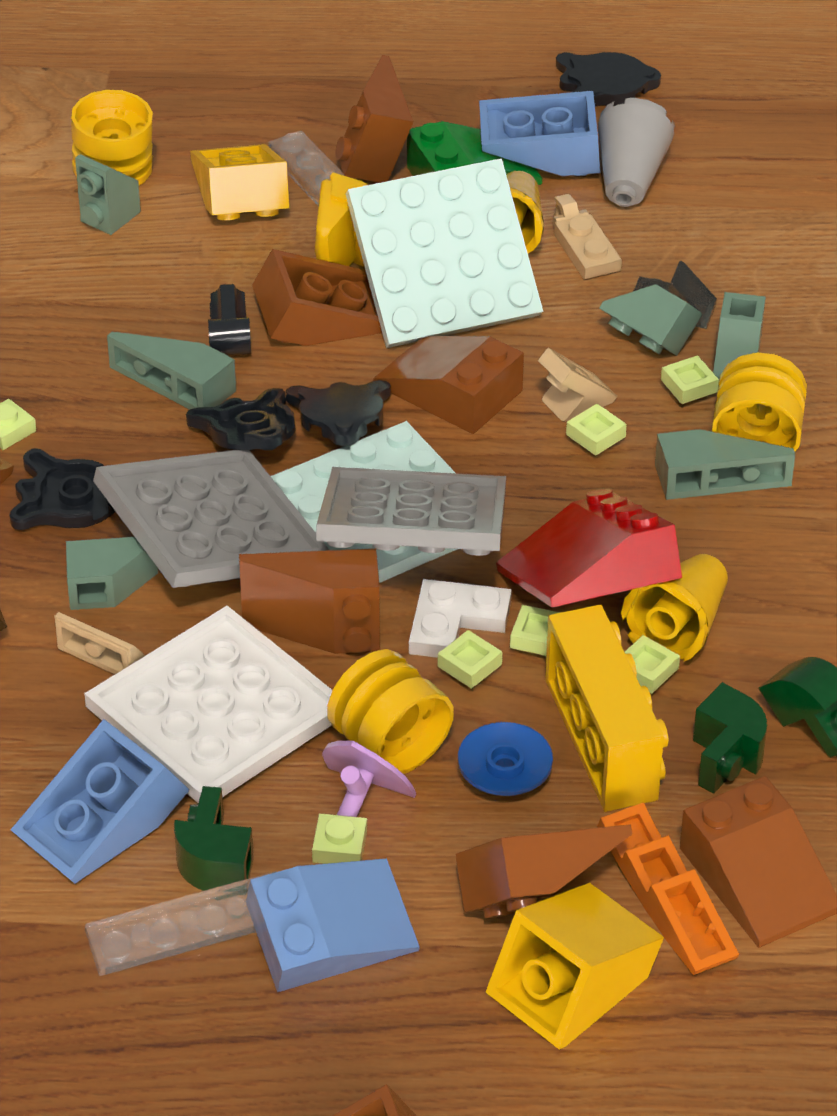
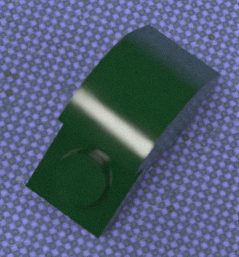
M806 657L788 664L758 688L783 727L804 719L829 758L837 755V667L821 658Z
M723 682L696 708L693 741L706 748L701 753L698 786L713 794L727 780L733 781L742 768L755 775L758 773L763 763L767 731L766 715L760 705L748 695Z
M203 786L198 805H190L188 821L175 820L174 822L177 867L189 884L202 891L246 897L254 860L252 828L223 825L222 788Z

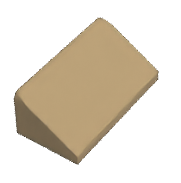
M58 612L54 616L58 649L106 671L117 674L146 656L134 645Z

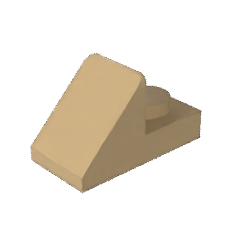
M547 348L538 360L550 372L546 378L552 384L544 394L542 401L564 422L571 420L595 404H599L601 407L609 405L618 397L593 372L550 348Z

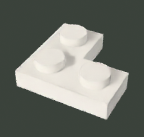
M423 579L409 639V654L438 658V653L459 637L460 628L505 633L511 606L512 589Z

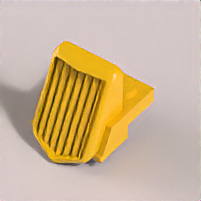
M334 172L330 175V180L324 179L322 181L314 248L316 259L350 266L352 262L364 266L345 194L348 189L366 186L368 183Z

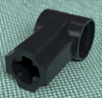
M234 284L220 285L215 292L210 293L211 319H208L209 346L226 355L251 354L249 317H246L245 292L237 289Z

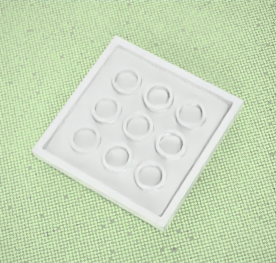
M229 606L223 607L84 693L85 705L101 720L105 719L163 764L189 789L187 794L197 803H199L203 786L222 788V797H224L332 726L327 718V704L332 689Z

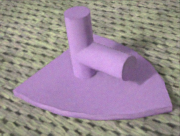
M355 741L328 743L322 753L327 767L341 773V779L347 788L337 815L357 817L371 783L413 798L416 796L413 785L404 774L379 755Z

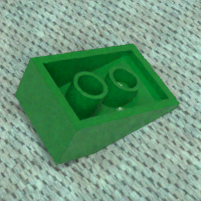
M441 121L411 128L407 136V168L412 176L502 158L482 151L481 129ZM502 158L506 175L512 171H524L532 175L538 185L542 184L543 178L536 168Z

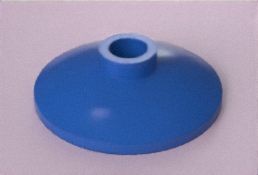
M512 722L490 723L475 729L465 737L458 751V766L463 777L477 789L501 796L519 795L537 788L547 779L553 764V754L547 740L534 729Z

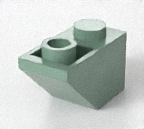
M81 154L75 158L81 222L112 235L141 212L139 182Z
M656 284L605 300L599 307V309L612 317L608 322L609 325L627 336L630 335L632 330L642 335L639 343L659 355L664 348L677 356L703 315L686 301Z
M724 293L713 370L718 379H720V375L728 363L742 355L759 352L765 296Z
M135 537L66 541L70 610L116 607L158 574V567Z

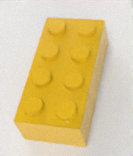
M602 604L548 615L545 681L604 812L657 801L659 799L660 780L665 779L666 776L662 752L663 748L668 746V733L662 719L656 720L652 711V699L648 688L640 686L637 680L633 656L630 653H624L617 623L609 621Z

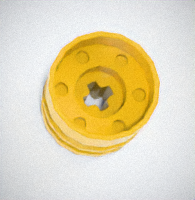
M123 90L97 91L79 99L72 108L71 116L73 140L72 170L76 177L75 158L81 154L138 180L139 185L145 183L152 173L153 112L148 103L138 95Z
M757 352L742 355L728 363L719 379L712 432L789 447L796 451L800 446L807 383L803 373L791 361L775 354Z
M389 649L373 651L357 660L343 673L333 688L327 704V718L340 734L345 735L348 741H355L376 753L396 767L402 774L409 773L421 766L438 750L449 733L454 717V706L449 698L432 682L422 678L417 669L408 664L405 658L398 652Z

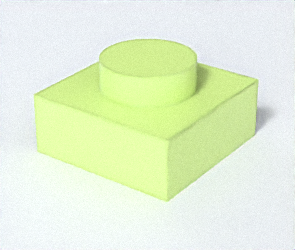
M698 355L662 367L661 381L681 404L718 392L719 379Z
M10 399L0 403V448L5 450L36 432L35 418Z
M595 404L567 421L566 435L596 456L626 437L627 424L599 404Z
M522 605L510 635V648L546 656L548 615L560 612Z
M467 630L438 653L437 666L471 689L502 665V651L470 630Z
M644 635L624 652L625 654L630 653L633 656L637 680L640 686H646L651 694L679 669L680 655Z
M319 813L312 848V862L327 864L362 861L367 835V818Z

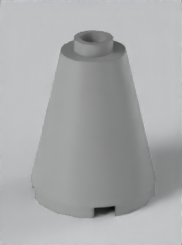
M626 98L624 104L614 107V102L608 104L600 113L598 122L605 193L610 201L622 207L633 206L643 200L674 137L675 124L673 120L670 122L666 117L667 111L650 100L639 98Z

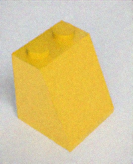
M587 883L516 910L485 992L560 1050L570 1044L648 978L664 937L597 887Z

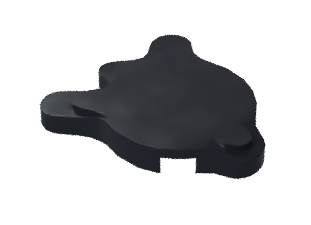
M564 52L556 57V67L563 73L560 77V88L563 91L570 92L593 91L595 107L607 106L614 102L613 106L624 104L626 98H635V94L640 91L644 95L646 92L658 88L661 83V73L657 69L623 53L602 52L591 55H577Z
M382 380L372 381L364 385L338 382L331 384L326 389H315L301 385L286 389V401L300 410L302 426L308 432L311 429V424L322 427L323 437L330 439L336 445L342 446L355 444L360 437L366 435L367 424L375 421L378 427L383 421V402L391 395V384Z
M280 388L267 389L252 401L230 398L216 407H198L190 409L186 413L188 426L207 432L212 437L213 442L227 449L274 450L292 437L296 431L294 412L285 405V391Z
M33 448L24 454V468L34 478L21 479L15 485L16 495L21 502L9 514L10 523L14 529L25 530L38 525L85 528L104 521L116 512L93 482L96 467L104 466L102 463L85 459H58L38 448Z

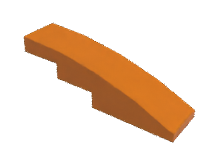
M640 803L601 817L597 825L598 828L631 824L632 835L612 849L611 853L642 906L690 972L695 975L737 959L739 953L696 870L687 871L669 835L661 837L645 804Z

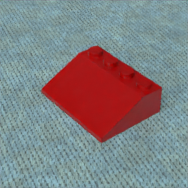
M611 489L590 491L586 494L587 499L570 503L496 562L498 572L550 607L682 578L675 524L659 517L657 513H652L642 508V505L627 500V497H621L613 493Z

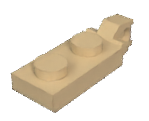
M570 194L555 197L554 235L582 278L589 279L621 271L622 259L593 216L586 209L579 211L577 202Z

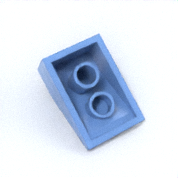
M593 91L479 100L483 152L560 176H585L587 174L600 173L598 131Z
M103 719L11 828V831L73 883H77L157 829L188 793L189 789L163 764Z
M387 858L296 866L250 880L246 904L277 992L419 951V943Z

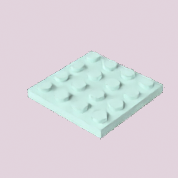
M502 158L347 190L345 195L386 348L417 342L419 339L428 336H446L535 317L543 312Z
M405 421L358 440L355 444L346 445L270 477L316 532L317 520L332 467L438 473L455 472L419 433ZM324 542L329 550L374 548L372 544L354 543L353 546L348 548H335ZM400 546L396 550L389 551L376 549L379 583L457 549L445 548L443 552L439 553L422 552L418 547Z

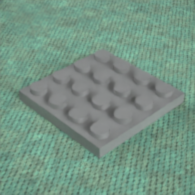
M232 450L96 467L93 482L173 588L240 578L239 554L329 550L323 541H316V532L249 450Z
M332 467L317 520L316 541L327 542L329 546L335 548H348L353 546L354 543L372 544L374 548L386 551L396 550L400 546L418 547L420 551L426 553L443 552L445 548L463 549L465 553L476 556L487 555L491 551H500L506 495V476Z

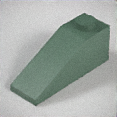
M113 331L107 335L110 368L189 410L198 407H216L236 392L235 359L204 343Z
M701 429L657 434L655 468L666 500L792 486L795 451L793 448Z

